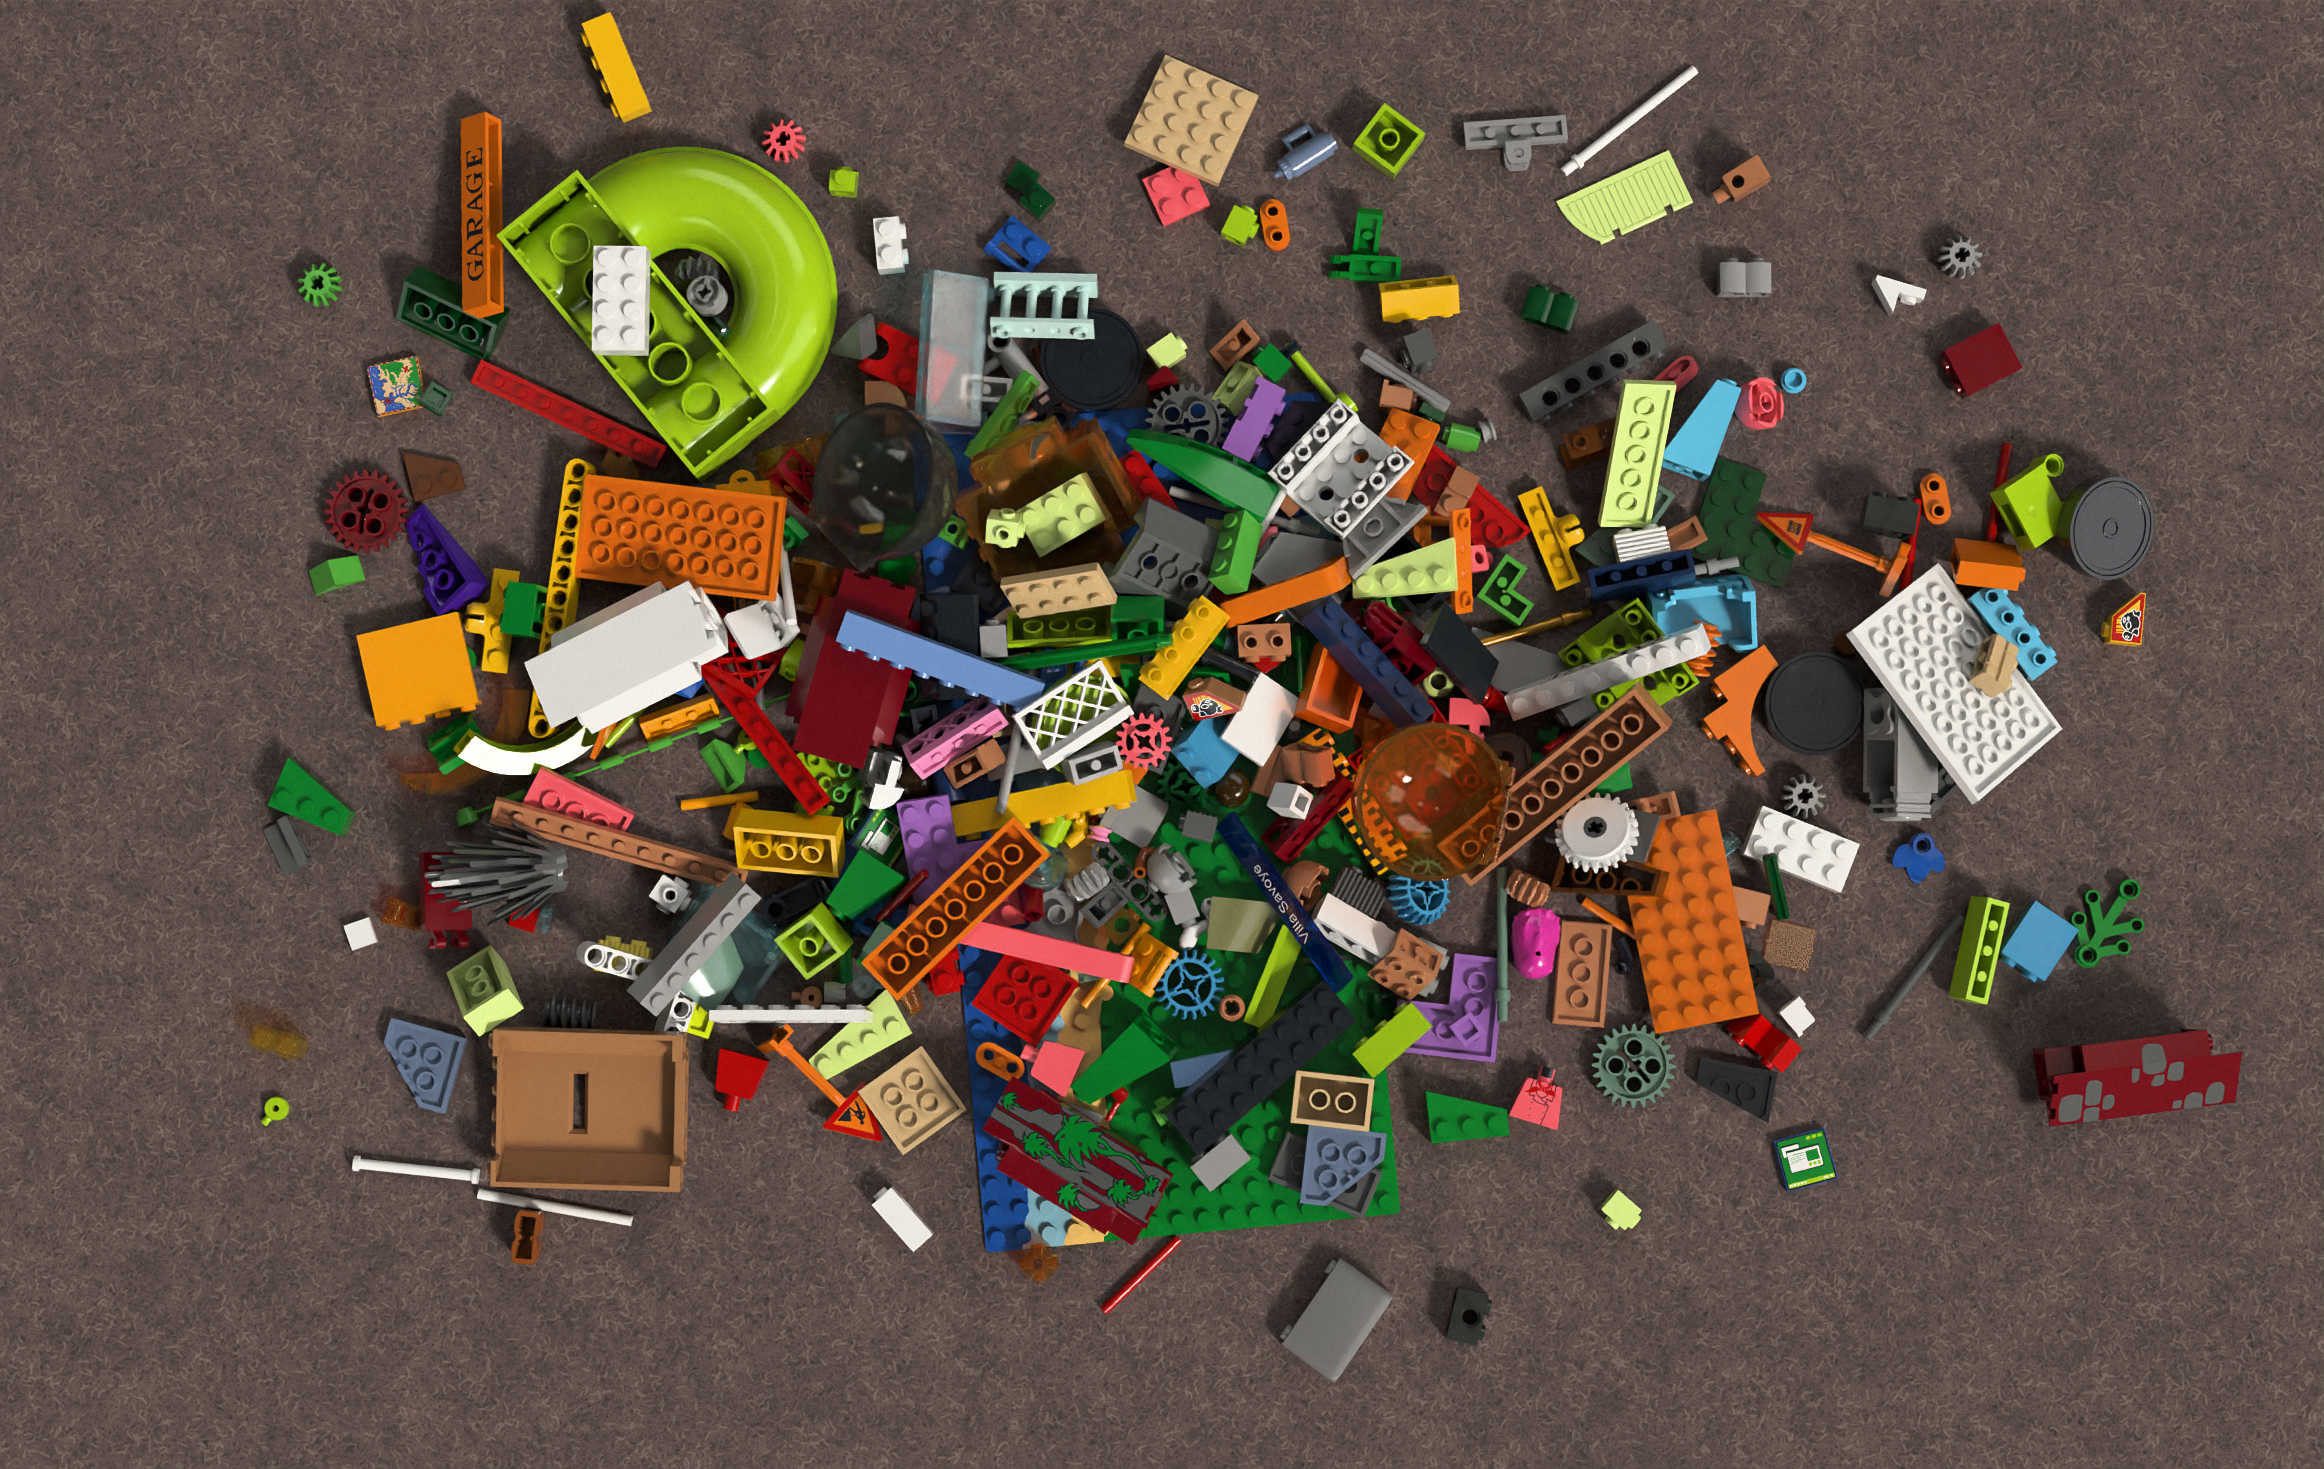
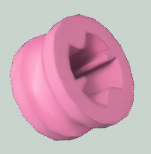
M1089 825L1091 832L1087 834V838L1109 843L1108 834L1112 830Z

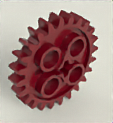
M364 469L363 476H360L357 471H353V479L344 475L345 483L341 484L336 481V486L339 489L337 491L329 490L330 494L334 497L333 500H325L327 504L331 505V509L324 510V513L331 515V518L327 519L325 523L334 525L329 532L331 534L339 533L336 541L340 543L345 540V548L349 549L354 544V551L359 553L363 546L364 552L369 554L373 546L376 552H380V544L389 548L388 540L391 538L397 542L398 538L395 533L405 532L400 527V524L409 522L402 517L403 514L410 513V510L402 507V505L408 503V500L400 498L404 493L403 489L394 490L398 485L395 480L388 483L390 476L385 474L380 479V472L376 470L373 472L372 477L367 469ZM373 489V490H374V494H373V495L371 496V498H370V494H369V493H370V490ZM356 490H362L363 497L359 502H353L352 495ZM382 496H387V506L378 508V499ZM369 508L372 510L371 514L364 515L362 513V509ZM354 514L357 518L355 525L347 527V517ZM374 521L381 522V529L378 533L371 532L370 528ZM364 523V532L360 534V529Z

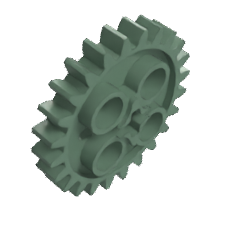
M1631 1024L1630 1031L1627 1030L1625 1025H1621L1620 1033L1612 1028L1611 1033L1613 1037L1610 1038L1607 1035H1603L1602 1037L1606 1043L1604 1045L1596 1043V1046L1601 1050L1600 1053H1592V1056L1598 1059V1062L1590 1064V1066L1598 1069L1597 1072L1592 1074V1077L1600 1078V1081L1595 1086H1604L1605 1089L1602 1095L1606 1096L1611 1093L1610 1102L1612 1103L1620 1098V1106L1622 1107L1625 1106L1627 1101H1629L1631 1108H1635L1636 1101H1639L1640 1105L1645 1107V1099L1655 1103L1654 1095L1657 1094L1663 1097L1664 1094L1661 1088L1670 1089L1671 1087L1666 1082V1079L1675 1078V1076L1668 1073L1669 1069L1676 1068V1065L1669 1064V1060L1674 1058L1675 1055L1666 1053L1671 1045L1662 1046L1661 1043L1665 1037L1659 1036L1654 1038L1655 1029L1646 1033V1025H1642L1639 1031H1637L1636 1024ZM1631 1040H1636L1640 1046L1638 1053L1634 1055L1627 1051V1044ZM1618 1048L1623 1051L1629 1060H1638L1639 1063L1636 1066L1650 1079L1649 1083H1646L1636 1071H1628L1630 1065L1616 1052ZM1613 1058H1617L1621 1062V1069L1616 1073H1612L1608 1068L1609 1061ZM1649 1059H1654L1658 1064L1656 1072L1650 1074L1646 1071L1645 1064ZM1636 1077L1639 1080V1088L1631 1092L1626 1084L1629 1078Z

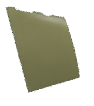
M1211 896L1206 948L1258 954L1283 914L1280 909L1284 911L1281 903Z

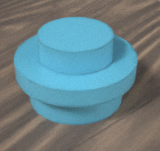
M1789 368L1781 375V387L1787 393H1799L1806 385V376L1798 368Z

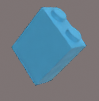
M1223 716L1196 722L1192 720L1171 748V752L1203 788L1220 780L1240 753L1219 738L1228 723Z
M2036 900L2030 901L2000 945L1999 955L2002 956L2000 961L2011 968H2014L2015 965L2023 970L2021 975L2031 982L2035 983L2036 980L2045 981L2079 929Z

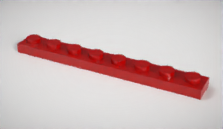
M482 359L470 381L471 384L655 470L658 469L668 449L666 445Z
M721 664L722 670L727 673L732 672L727 664ZM701 667V674L808 814L812 816L831 801L829 796L754 699Z

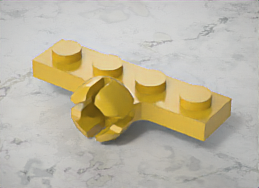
M1543 486L1518 495L1556 591L1581 582L1569 549L1584 540L1583 529L1579 528L1567 533L1568 529L1580 524L1576 515L1568 514L1556 518Z
M493 568L488 602H472L466 609L465 615L480 617V620H465L466 631L481 634L484 639L480 671L507 674L512 636L500 632L499 618L504 610V589L507 587L508 581L519 582L520 571Z

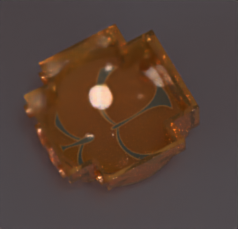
M1055 415L1044 421L1018 427L1001 437L992 447L972 456L969 470L975 480L974 485L956 493L955 503H953L959 517L964 516L968 523L966 529L972 540L976 539L980 545L978 550L983 561H989L992 570H990L996 584L1001 583V578L1097 562L1102 567L1105 561L1111 564L1117 563L1127 548L1119 533L1138 524L1133 517L1142 505L1097 418L1082 420L1076 427L1064 431ZM1085 472L1088 473L1112 516L1105 522L1043 557H1039L1026 532L1024 538H1019L1016 547L1002 548L997 544L985 543L987 517L991 509L1010 508L1017 511Z

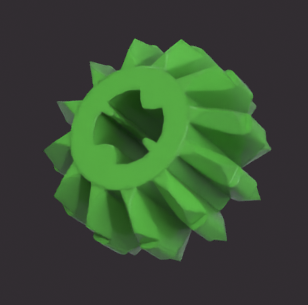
M313 263L311 264V272L303 269L302 272L306 275V278H298V282L304 285L298 291L300 294H305L304 300L307 303L312 301L313 305L318 307L322 301L325 306H329L328 298L334 301L338 300V297L333 293L334 291L342 292V287L336 285L342 281V278L335 276L337 272L335 268L328 269L327 264L322 263L318 269L317 265ZM319 280L324 285L322 289H319L316 285Z

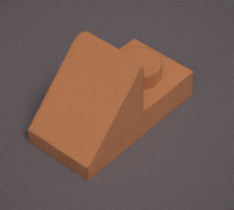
M1243 319L1210 350V353L1227 371L1246 353L1255 349L1260 338Z
M1457 465L1433 512L1441 516H1449V510L1464 508L1471 498L1480 477Z

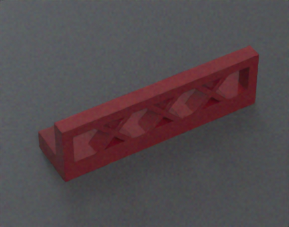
M790 447L778 463L769 467L764 473V476L836 545L850 539L866 518L793 447ZM790 457L797 463L798 472H793L785 464ZM806 477H812L816 481L817 489H810L807 486ZM824 494L831 495L834 498L835 507H829L825 503ZM842 512H848L855 519L851 526L843 520Z
M1334 763L1335 779L1323 787H1313L1311 783H1308L1304 788L1311 794L1316 792L1315 799L1311 802L1305 820L1296 818L1294 822H1290V817L1279 815L1261 835V839L1270 850L1288 864L1292 863L1359 789L1355 782L1346 777ZM1277 831H1281L1280 837L1273 843L1271 838Z

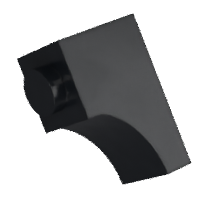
M934 700L909 705V720L913 738L939 722ZM941 732L936 734L934 739L941 737ZM923 745L916 747L917 752L921 750Z

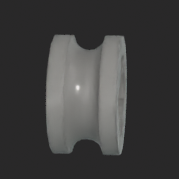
M1487 418L1484 423L1481 421L1477 422L1484 444L1488 442V439L1497 440L1495 428L1490 418Z

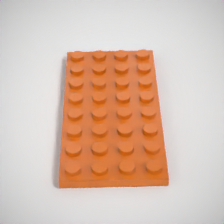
M585 474L574 577L650 586L661 581L667 589H672L689 581L694 589L701 586L703 591L708 594L776 601L787 497Z
M1713 809L1660 821L1646 864H1640L1670 872L1663 898L1627 896L1655 1034L1759 1014L1717 810Z

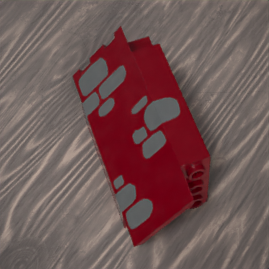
M2190 1028L2181 1029L2182 1033L2098 1044H2080L2057 1048H2032L2040 1100L2046 1101L2049 1127L2235 1103L2242 1052L2211 1055L2210 1050L2213 1049L2211 1034H2208L2207 1029Z

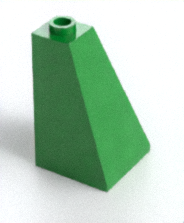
M1143 1011L1070 1087L1073 1089V1094L1081 1102L1085 1101L1089 1105L1166 1064L1181 1047Z

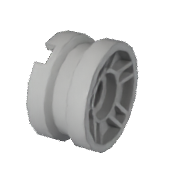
M700 276L694 279L687 289L689 303L702 316L711 317L719 314L728 302V294L725 288L713 276Z

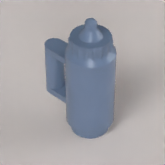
M1306 123L1283 137L1281 141L1289 152L1277 161L1278 169L1273 173V177H1284L1286 180L1297 178L1334 155V151L1338 149V146L1332 135L1328 131L1324 134L1319 133L1316 135L1310 125ZM1308 134L1311 136V139L1295 149L1292 148L1291 145Z

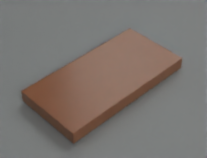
M1560 920L1561 930L1557 951L1552 1023L1604 1028L1612 924Z

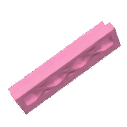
M981 694V699L971 700L902 745L909 765L922 780L1009 724L1007 717L994 703L989 702V706L978 711L979 707L989 700L988 696ZM966 717L964 722L956 725L959 719ZM941 731H944L941 737H939L938 739H934L936 734H938ZM919 745H923L921 750L912 754L911 750Z

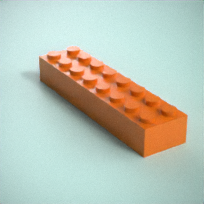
M1016 816L1012 817L861 963L897 1001L900 1000L1052 854Z

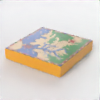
M417 355L366 366L377 417L422 408L417 403L425 391V386Z

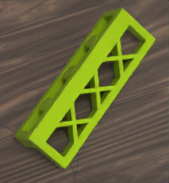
M1285 925L1281 926L1243 1018L1244 1022L1259 1028L1274 1015L1306 935L1300 937L1298 935L1304 933H1299V931H1295Z

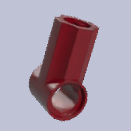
M1035 870L1018 886V892L1021 895L1022 919H1026L1029 922L1039 921V919L1045 917L1043 893H1045L1043 870Z

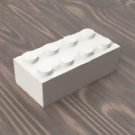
M594 246L592 351L596 355L649 356L650 251L646 246Z
M1759 806L1740 855L1764 864L1763 855L1773 852L1777 856L1781 872L1834 893H1841L1860 844L1768 807Z

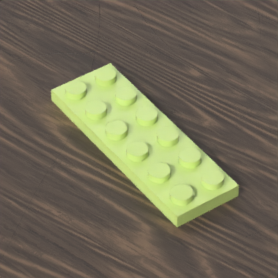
M1623 379L1598 517L1600 527L1643 528L1651 524L1676 391L1674 381Z

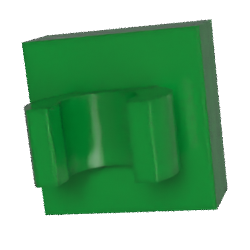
M792 516L786 519L784 523L783 538L789 542L784 547L785 551H789L792 547L797 550L804 544L809 535Z

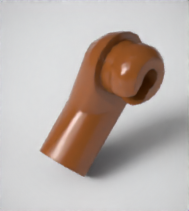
M1145 846L1140 848L1134 862L1133 873L1136 878L1141 879L1146 876L1147 860L1156 850L1155 847Z

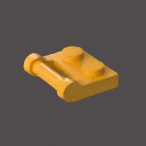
M1146 933L1131 955L1135 958L1129 984L1152 997L1155 992L1153 990L1172 959L1175 960L1179 953Z

